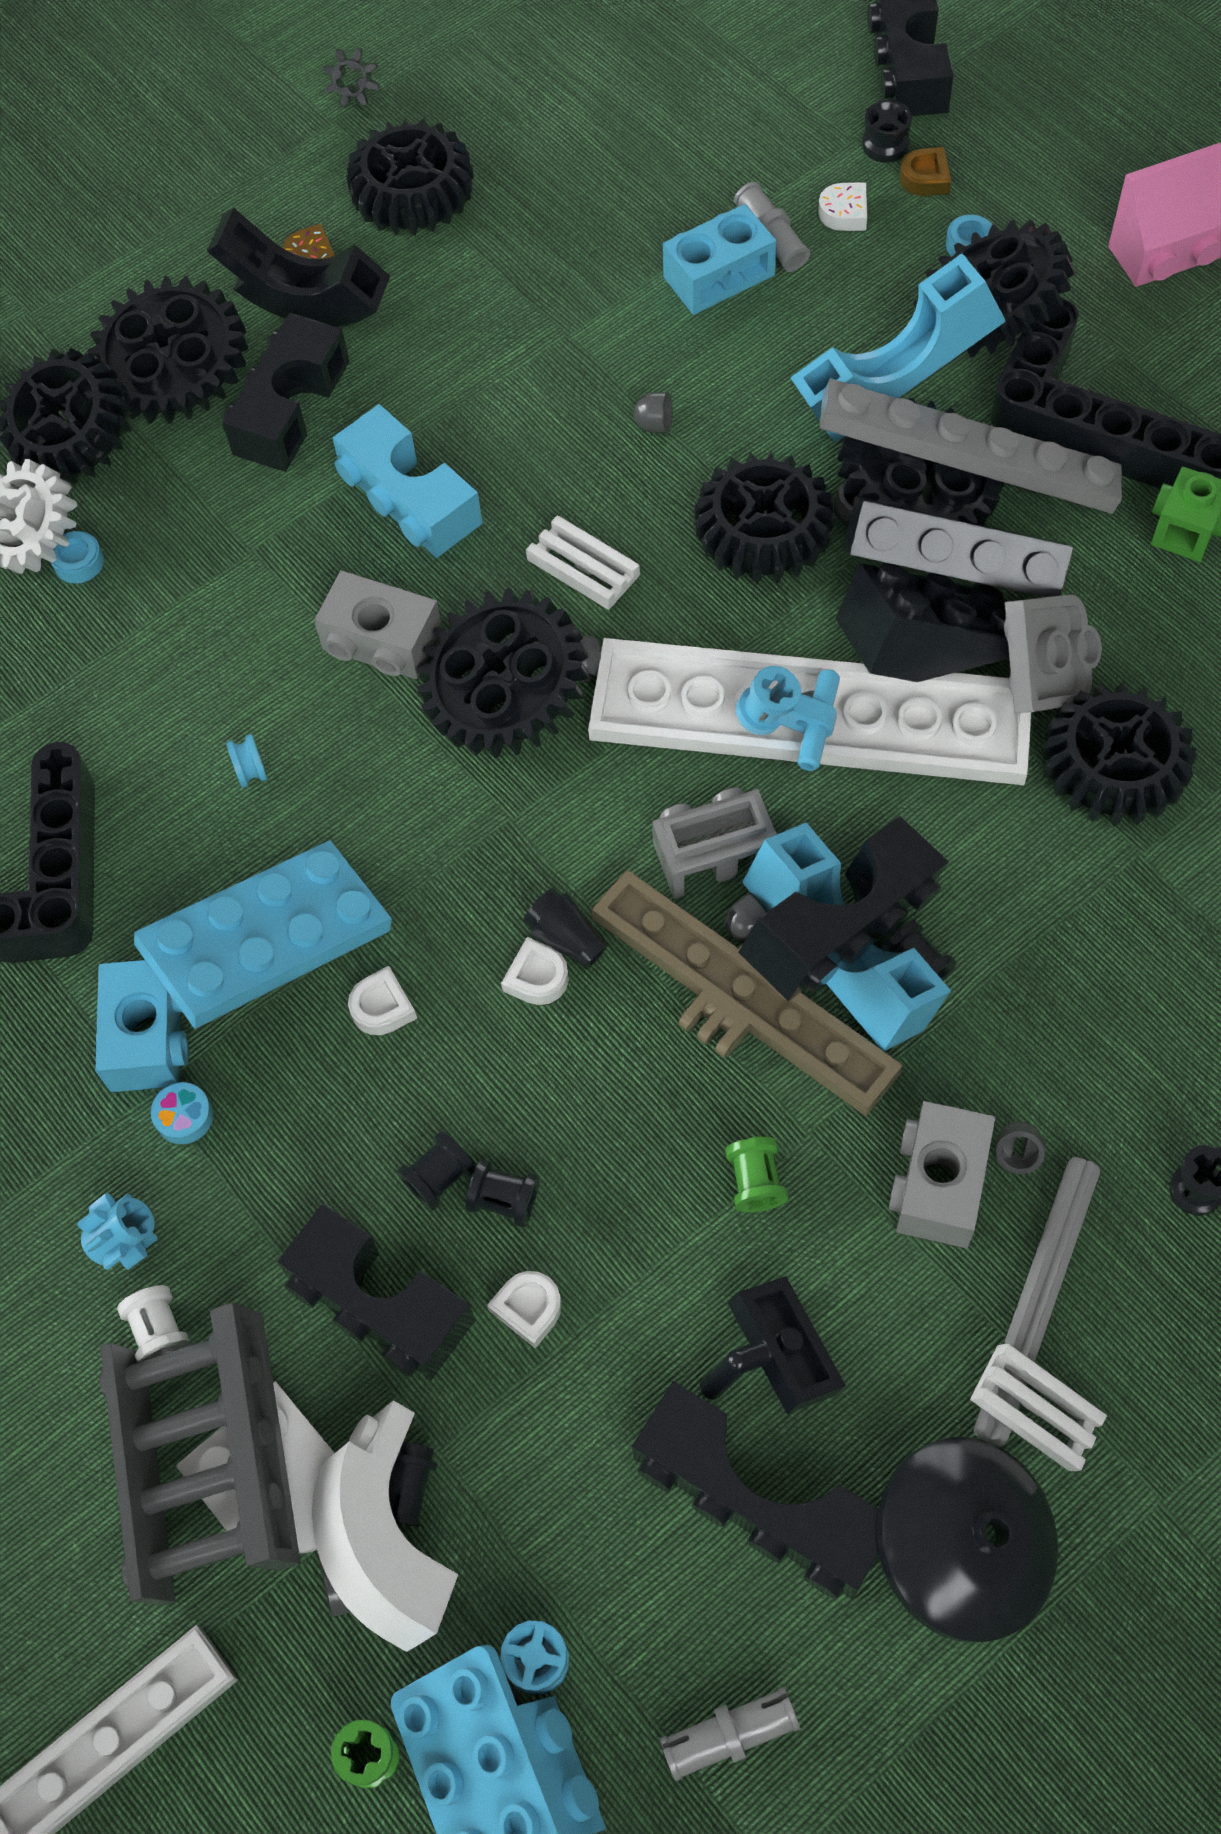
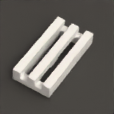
M557 515L551 522V530L544 529L539 535V543L537 545L531 543L526 549L527 560L610 610L640 576V565ZM551 549L575 563V567L588 575L593 574L613 587L610 590L548 552Z
M1010 1344L997 1345L970 1399L1068 1471L1082 1470L1086 1459L1081 1455L1084 1449L1092 1448L1097 1438L1092 1432L1095 1427L1102 1426L1107 1417L1105 1413ZM1004 1367L1009 1369L1011 1372L1016 1374L1018 1377H1020L1033 1388L1038 1390L1044 1396L1049 1398L1055 1404L1060 1406L1066 1412L1071 1414L1078 1420V1422L1076 1423L1075 1421H1073L1067 1415L1062 1413L1056 1407L1051 1405L1045 1399L1040 1397L1034 1391H1032L1023 1383L1014 1378L1012 1375L1007 1373L1005 1370H1003ZM995 1385L1021 1402L1025 1408L1036 1416L1043 1418L1068 1436L1070 1439L1067 1445L992 1392Z

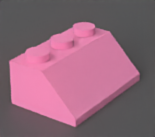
M1221 142L1126 174L1108 247L1135 287L1155 280H1164L1175 273L1198 265H1207L1221 258Z

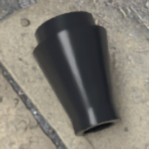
M550 888L541 895L523 919V922L531 928L530 935L577 961L585 969L590 968L609 945L599 936L568 893L561 895L554 888Z

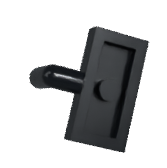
M786 1276L740 1291L728 1302L749 1344L730 1351L700 1382L702 1394L708 1399L716 1400L745 1373L762 1367L787 1414L831 1398L846 1386Z

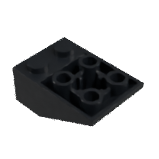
M859 563L835 618L868 672L874 675L921 682L1009 658V646L1004 632L1006 619L1004 596L997 588L976 582L973 586L956 583L949 577L937 573H929L927 577L911 574L902 567L891 563H883L881 567Z

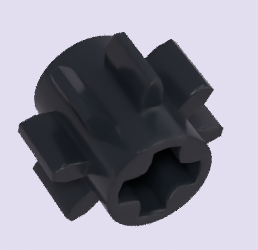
M360 47L354 52L353 58L349 59L342 49L336 50V57L340 63L336 66L325 65L323 67L326 73L332 74L333 82L327 86L325 91L329 93L337 90L342 95V107L347 106L351 97L355 96L359 103L364 106L368 103L364 91L367 88L371 90H378L380 88L378 82L371 80V71L378 67V63L372 62L367 65L362 61L363 48ZM346 64H348L351 70L359 68L362 72L363 77L357 81L359 90H356L352 84L347 86L343 84L341 77L347 73Z

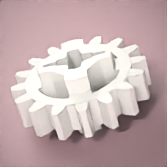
M25 459L22 466L11 461L7 464V475L0 474V567L18 574H23L25 568L34 572L40 571L42 558L54 563L57 560L54 551L56 545L58 544L63 547L69 545V541L63 536L65 529L76 527V522L67 517L68 512L77 507V501L66 496L72 488L70 483L60 479V473L44 464L39 465L30 459Z

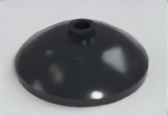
M970 1437L946 1438L929 1443L911 1453L900 1463L887 1482L882 1494L877 1517V1543L880 1560L887 1580L896 1597L917 1621L943 1637L971 1643L988 1642L1010 1636L1022 1629L1037 1615L1050 1594L1056 1575L1058 1562L1057 1530L1054 1516L1042 1488L1031 1472L1017 1458L1003 1448L981 1439ZM988 1523L992 1525L995 1531L996 1542L994 1545L988 1540L986 1535Z

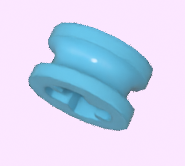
M252 734L246 735L245 741L241 744H236L233 740L226 742L241 788L248 787L249 781L253 778H258L261 782L268 780Z

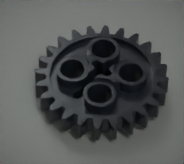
M1015 220L1011 221L1005 230L999 232L996 224L992 225L988 236L981 238L975 232L972 234L971 244L964 246L963 244L956 243L954 245L955 255L952 257L940 256L938 258L943 267L962 253L985 280L1006 321L967 349L970 358L975 357L982 346H986L989 353L993 354L998 342L1003 340L1010 347L1015 344V335L1019 332L1031 336L1033 334L1032 323L1035 321L1048 322L1050 320L1046 311L1047 308H1056L1063 305L1059 294L1071 290L1072 287L1068 278L1075 275L1071 262H1073L1072 256L1058 231L1051 233L1046 223L1036 228L1033 220L1026 222L1020 230ZM939 269L928 270L925 273L927 278ZM918 299L913 301V305L915 306V308L917 306Z
M164 276L161 288L154 289L151 282L147 280L144 283L143 294L138 295L129 288L126 290L129 302L125 305L114 300L111 302L115 311L113 317L107 315H100L98 317L104 330L91 332L90 336L96 346L87 349V353L89 352L91 355L97 356L101 362L109 365L117 373V378L124 384L129 394L126 400L130 403L133 411L129 416L131 419H134L142 412L147 422L152 424L158 413H162L167 423L172 424L175 412L181 410L188 420L192 419L193 406L198 404L206 411L211 409L207 399L211 395L225 399L227 396L221 385L224 382L237 384L239 380L233 368H243L246 366L241 353L249 349L244 337L246 333L244 324L233 302L226 301L221 289L211 292L207 282L204 280L193 288L188 276H184L179 285L173 287L169 276Z
M909 398L910 401L916 403L914 398ZM930 401L926 406L929 408L936 409L935 403L933 401ZM949 408L946 413H954V409ZM847 436L844 437L842 447L837 456V460L842 462L837 475L847 479L843 488L844 494H858V497L903 506L932 515L981 526L985 525L988 517L994 512L1000 500L999 494L1004 487V482Z
M507 588L501 602H497L490 591L485 592L484 606L479 608L468 599L465 601L467 612L465 616L461 618L452 612L447 614L452 624L448 631L434 628L433 633L439 639V645L423 647L422 651L432 663L424 664L417 668V672L426 681L417 687V692L426 701L422 709L433 720V726L442 736L447 735L446 737L457 748L465 744L471 753L476 756L485 746L494 758H498L503 744H507L515 755H519L521 742L526 738L533 745L539 747L541 745L539 731L545 728L555 735L559 733L558 727L554 722L556 716L572 718L574 715L566 704L567 700L583 699L584 697L583 692L575 683L576 681L589 678V673L583 664L580 663L589 657L580 642L583 637L575 624H572V620L563 608L557 610L551 599L547 596L539 602L531 590H527L519 601L512 589ZM514 633L509 640L500 643L505 636ZM546 666L542 673L535 677H531L535 670H537L540 667ZM473 668L468 676L461 678L467 670ZM505 701L500 710L491 713L495 705Z

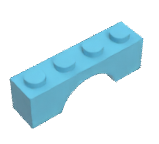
M962 253L918 285L919 294L915 312L904 330L891 342L879 349L862 354H849L832 347L791 377V380L819 421L823 393L830 378L848 384H857L865 389L899 398L1006 322L985 280ZM826 430L834 443L845 437L844 435Z
M807 823L765 839L742 882L766 912L794 892H798L821 903L844 905L840 888L841 862ZM873 944L854 963L848 964L844 959L837 964L839 966L837 972L826 983L883 1051L923 1032L951 992L915 948L904 952L892 953L884 951Z

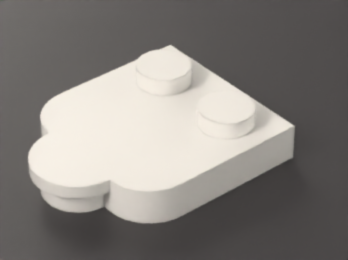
M275 1381L273 1385L299 1553H309L317 1550L312 1518L315 1484L322 1463L332 1456L334 1452ZM224 1425L176 1465L184 1477L227 1463L229 1456H231L227 1427ZM234 1489L202 1499L226 1531L237 1527L240 1518L236 1491Z

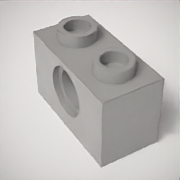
M341 570L314 619L322 649L326 650L333 657L343 661L354 659L373 665L384 674L390 676L401 674L417 680L420 676L417 668L426 664L428 657L422 651L423 647L435 646L438 638L433 633L434 628L442 629L437 600ZM376 628H382V629L377 630V631H371V630L376 629Z
M923 1101L918 1121L906 1120L900 1154L911 1156L907 1177L895 1174L888 1207L890 1211L899 1212L896 1233L968 1249L975 1231L995 1116ZM931 1164L944 1165L951 1170L955 1179L947 1183L935 1182L927 1176L924 1168Z

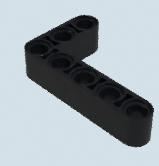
M1060 297L1063 302L1061 307L1047 308L1046 310L1050 318L1048 322L1035 321L1032 323L1033 334L1031 336L1021 333L998 381L991 422L994 427L1006 428L1014 433L1044 442H1054L1062 447L1088 455L1104 457L1112 462L1121 464L1122 476L1159 489L1162 488L1164 483L1174 486L1182 466L1198 472L1208 473L1221 479L1220 433L1058 380L1070 354L1079 315L1077 307L1071 301Z

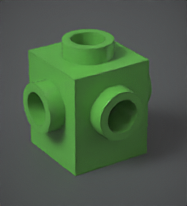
M1182 466L1174 486L1164 483L1155 502L1152 514L1158 515L1160 518L1151 545L1201 563L1212 535L1221 537V479L1211 474L1198 472Z

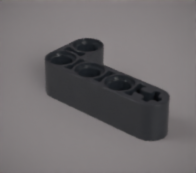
M66 742L47 744L39 749L33 757L31 765L28 890L0 893V928L13 923L7 931L0 933V961L16 963L70 957L85 950L92 941L94 932L95 785L79 752L74 746ZM63 785L65 790H60L59 786ZM70 820L64 826L56 828L60 823ZM70 868L62 876L54 877L59 871ZM70 917L62 926L52 928L60 919Z

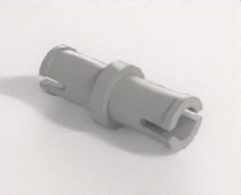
M750 182L741 187L734 197L735 205L739 207L746 204L776 239V257L782 263L783 268L787 272L798 270L807 262L811 252L790 227L791 220L787 213L773 205L757 182Z
M783 1686L778 1688L776 1692L729 1711L727 1705L714 1709L716 1717L668 1737L663 1736L660 1738V1742L674 1780L679 1781L688 1774L729 1757H732L734 1763L747 1758L746 1750L791 1731L796 1732L801 1730Z

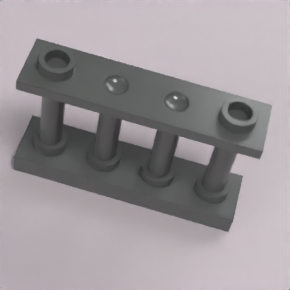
M233 1302L211 1309L213 1332H211L208 1340L137 1363L135 1358L136 1350L113 1343L100 1346L103 1369L100 1372L99 1381L102 1393L107 1401L125 1554L122 1561V1576L129 1590L131 1602L158 1605L176 1602L172 1575L241 1554L245 1556L246 1566L279 1571L301 1564L262 1313ZM213 1364L218 1365L222 1391L218 1401L156 1421L152 1420L149 1385ZM224 1425L227 1427L231 1456H229L226 1464L163 1484L160 1483L156 1447ZM231 1489L236 1491L240 1518L236 1528L169 1548L164 1510Z

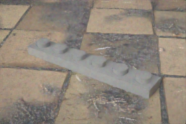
M830 378L824 390L820 429L1111 514L1114 513L1122 500L1121 464L1112 462L1104 457L1088 455L1062 447L1054 442H1044L1014 433L1006 428L990 426L964 418L955 413H946L922 406L908 399L895 398L878 393L857 384H848Z

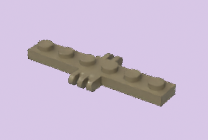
M629 870L624 872L591 909L594 921L698 995L682 1014L678 1025L689 1032L705 1016L708 1020L700 1028L696 1038L705 1045H708L721 1029L724 1030L726 1034L720 1039L715 1048V1052L723 1058H727L749 1032L864 1116L870 1113L901 1074L903 1065L801 992L788 1002L738 953L740 948L734 946Z

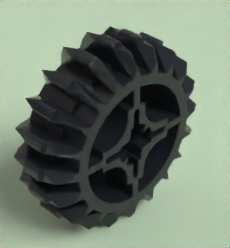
M406 118L403 124L399 126H392L387 122L384 131L370 130L369 139L358 140L356 151L349 154L346 180L351 201L355 205V209L360 211L364 221H374L379 231L391 226L396 236L403 229H410L415 236L418 229L424 227L434 232L437 222L451 224L453 213H463L465 202L471 200L474 173L473 165L470 163L469 152L466 150L465 143H461L457 138L456 132H446L442 123L429 127L425 119H422L418 124H409Z
M70 348L65 355L52 349L47 361L34 356L33 367L29 370L17 367L21 378L16 384L5 383L10 396L0 400V410L4 413L0 416V430L3 432L0 435V441L3 447L8 450L12 461L20 466L23 465L25 459H30L39 465L44 464L60 473V479L64 478L68 482L77 484L81 472L87 476L95 477V465L99 462L111 466L108 456L111 450H124L122 441L118 438L119 435L132 432L129 423L125 420V418L133 413L130 403L126 400L129 394L124 384L117 378V373L109 365L101 362L97 356L91 355L89 352L83 355L80 351H76L73 348ZM59 410H63L64 414L70 419L68 424L59 414Z
M772 451L765 460H757L752 452H750L746 463L742 464L731 458L727 465V471L718 468L714 469L711 482H703L700 498L697 499V504H695V519L697 520L695 522V533L698 541L702 542L705 557H715V564H717L718 570L732 566V573L736 580L743 574L750 573L756 584H758L763 575H772L774 580L779 583L784 571H788L798 578L803 564L814 567L815 562L818 560L819 552H825L829 545L830 534L834 529L835 516L832 515L833 499L831 498V493L826 492L823 477H813L810 464L795 468L796 463L792 455L781 462L776 461ZM795 508L804 520L801 524L793 519V513L790 512L792 509ZM729 511L736 515L738 523L734 527L725 518Z
M1124 681L1116 687L1115 693H1110L1102 683L1094 689L1092 696L1080 690L1074 696L1073 704L1064 702L1062 707L1058 709L1056 718H1053V721L1049 723L1046 731L1047 740L1044 742L1042 755L1043 759L1047 761L1045 766L1046 779L1056 780L1054 785L1055 797L1072 795L1069 802L1071 812L1085 806L1090 809L1089 817L1091 822L1103 813L1109 815L1113 827L1121 823L1123 815H1127L1136 826L1144 820L1146 813L1157 819L1159 815L1164 813L1167 805L1173 806L1180 800L1184 787L1189 785L1193 776L1192 766L1196 759V748L1190 746L1193 740V729L1181 727L1183 722L1182 711L1167 713L1165 711L1168 705L1166 696L1153 702L1147 699L1146 686L1138 691L1137 695L1128 693ZM1144 740L1154 749L1159 761L1154 759L1155 753L1145 745ZM1077 745L1084 749L1083 755L1093 763V769L1083 760Z

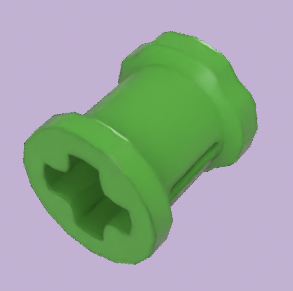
M767 1136L752 1137L736 1141L725 1148L726 1158L734 1166L739 1192L734 1197L735 1209L741 1212H760L779 1207L788 1201L787 1188L780 1186L774 1158L778 1153V1146L774 1138Z
M355 1720L344 1725L336 1734L331 1746V1761L335 1772L344 1781L364 1789L377 1788L385 1780L395 1775L400 1763V1748L393 1740L392 1734L388 1729L370 1720ZM368 1736H371V1745L381 1750V1757L378 1763H367L364 1773L361 1774V1764L351 1759V1753L354 1746L364 1747Z

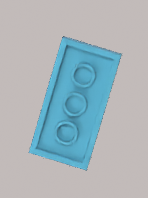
M329 840L135 931L134 945L191 1025L196 1029L390 932L392 918L332 841Z

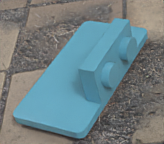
M481 1645L474 1647L393 1694L391 1709L436 1834H597L606 1829L599 1811L596 1790L585 1776L572 1742L570 1724L563 1713L560 1712L555 1697L552 1696L517 1706L498 1654L492 1646Z

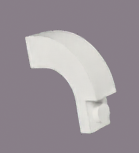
M393 1400L374 1417L365 1415L355 1427L349 1442L322 1463L313 1494L312 1518L315 1543L320 1561L327 1578L342 1602L367 1628L386 1641L408 1652L437 1634L458 1574L417 1550L402 1534L393 1517L389 1501L390 1475L415 1414Z

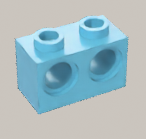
M743 204L727 213L719 214L714 219L687 232L679 233L672 239L664 242L663 278L694 315L775 276L777 241L746 204Z

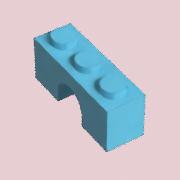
M380 404L332 437L338 459L334 464L341 478L351 487L358 485L367 494L371 505L380 515L385 517L389 514L398 522L401 531L414 546L419 547L422 545L435 558H438L483 524L478 492L445 462L423 476L410 477L405 475L418 465L412 433Z

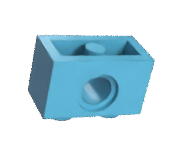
M145 960L99 964L95 1071L110 1092L165 1088L171 1084L179 1083L180 1066L187 1065L188 1063L187 1036L184 1030L180 1031V1012L182 1011ZM156 1018L150 1028L141 1032H134L135 1027L142 1020Z

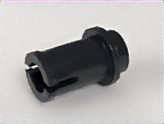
M408 1442L402 1443L389 1480V1501L396 1524L402 1525L403 1523L406 1526L419 1527V1516L430 1470L435 1471L438 1465L432 1461L434 1449Z

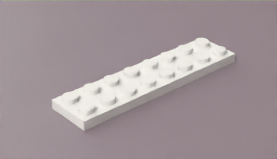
M610 638L603 639L588 727L589 740L797 762L804 733L780 725L771 734H754L745 729L739 722L736 715L737 701L743 692L751 687V683L758 672L765 667L780 666L789 670L798 679L801 686V694L812 698L819 672L830 669L837 672L840 676L833 706L837 710V718L833 734L825 740L820 764L1015 785L1025 784L1028 772L1031 712L1014 713L1009 678L952 673L921 682H912L870 674L862 663ZM773 681L768 688L773 689L777 681ZM764 712L759 720H764L768 714Z

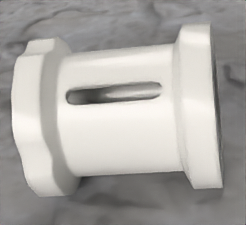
M159 1285L142 1289L126 1297L117 1307L121 1320L129 1322L139 1349L135 1353L137 1363L191 1345L187 1333L179 1332L169 1306L173 1297L168 1286Z

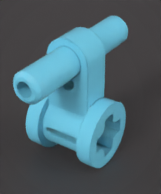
M780 666L765 667L755 676L751 687L745 690L736 704L737 718L745 729L758 735L771 734L780 725L804 733L797 763L804 770L814 771L819 768L826 738L833 734L837 718V710L833 706L840 676L834 670L826 669L820 671L812 698L801 694L800 683L789 670ZM773 681H777L773 689L768 688ZM763 713H767L768 715L766 716V718L760 721L759 718L763 715Z

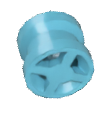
M529 1620L516 1625L506 1635L501 1646L500 1661L505 1675L518 1690L528 1695H544L554 1691L564 1681L569 1670V1653L563 1637L553 1626L543 1621Z

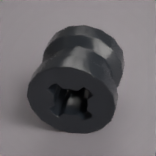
M881 100L873 103L866 110L864 120L866 131L864 132L862 147L864 153L869 158L877 162L888 163L901 159L907 153L909 147L908 132L911 127L912 115L905 104L895 100Z

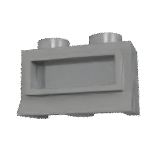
M740 788L726 789L718 793L710 804L693 809L688 804H677L664 810L660 814V819L652 821L653 845L674 899L685 896L684 876L712 868L717 881L730 880L737 875L738 859L757 854L765 839L777 835L758 789L746 793Z

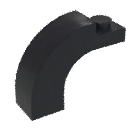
M235 208L223 214L207 249L210 255L238 277L233 290L258 307L285 319L289 313L335 327L359 322L377 312L390 279V275L356 245L325 259L307 258L291 253L273 242Z

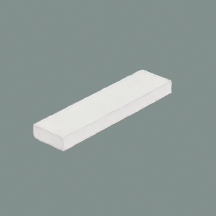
M195 1625L0 1786V1834H55L238 1681L233 1671L200 1626Z

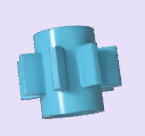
M109 1193L104 1194L88 1207L90 1213L77 1224L83 1230L81 1244L84 1252L92 1261L103 1265L106 1270L119 1261L127 1270L131 1269L147 1257L146 1248L157 1241V1236L153 1233L155 1223L152 1212L146 1204L139 1199L133 1198L128 1193L117 1202Z

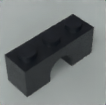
M875 0V3L868 4L867 21L869 33H876L877 35L874 39V58L876 66L883 65L881 71V93L883 99L890 98V100L905 104L911 111L912 116L949 113L954 76L946 43L934 44L939 10L937 1Z
M292 313L287 315L280 329L275 330L271 334L267 350L257 367L254 366L250 369L245 387L236 402L231 403L224 413L223 430L226 433L234 456L284 472L287 471L307 436L299 402L289 398L300 393H314L327 398L330 397L350 362L342 328Z
M322 1203L277 1261L289 1279L284 1287L311 1308H314L318 1301L336 1312L337 1314L332 1319L334 1324L358 1342L362 1343L368 1335L384 1346L385 1350L381 1354L383 1359L404 1375L411 1377L417 1370L432 1381L475 1322L470 1304L421 1270H419L410 1284L401 1293L393 1297L376 1298L363 1292L362 1282L364 1275L379 1255L377 1247L369 1234Z

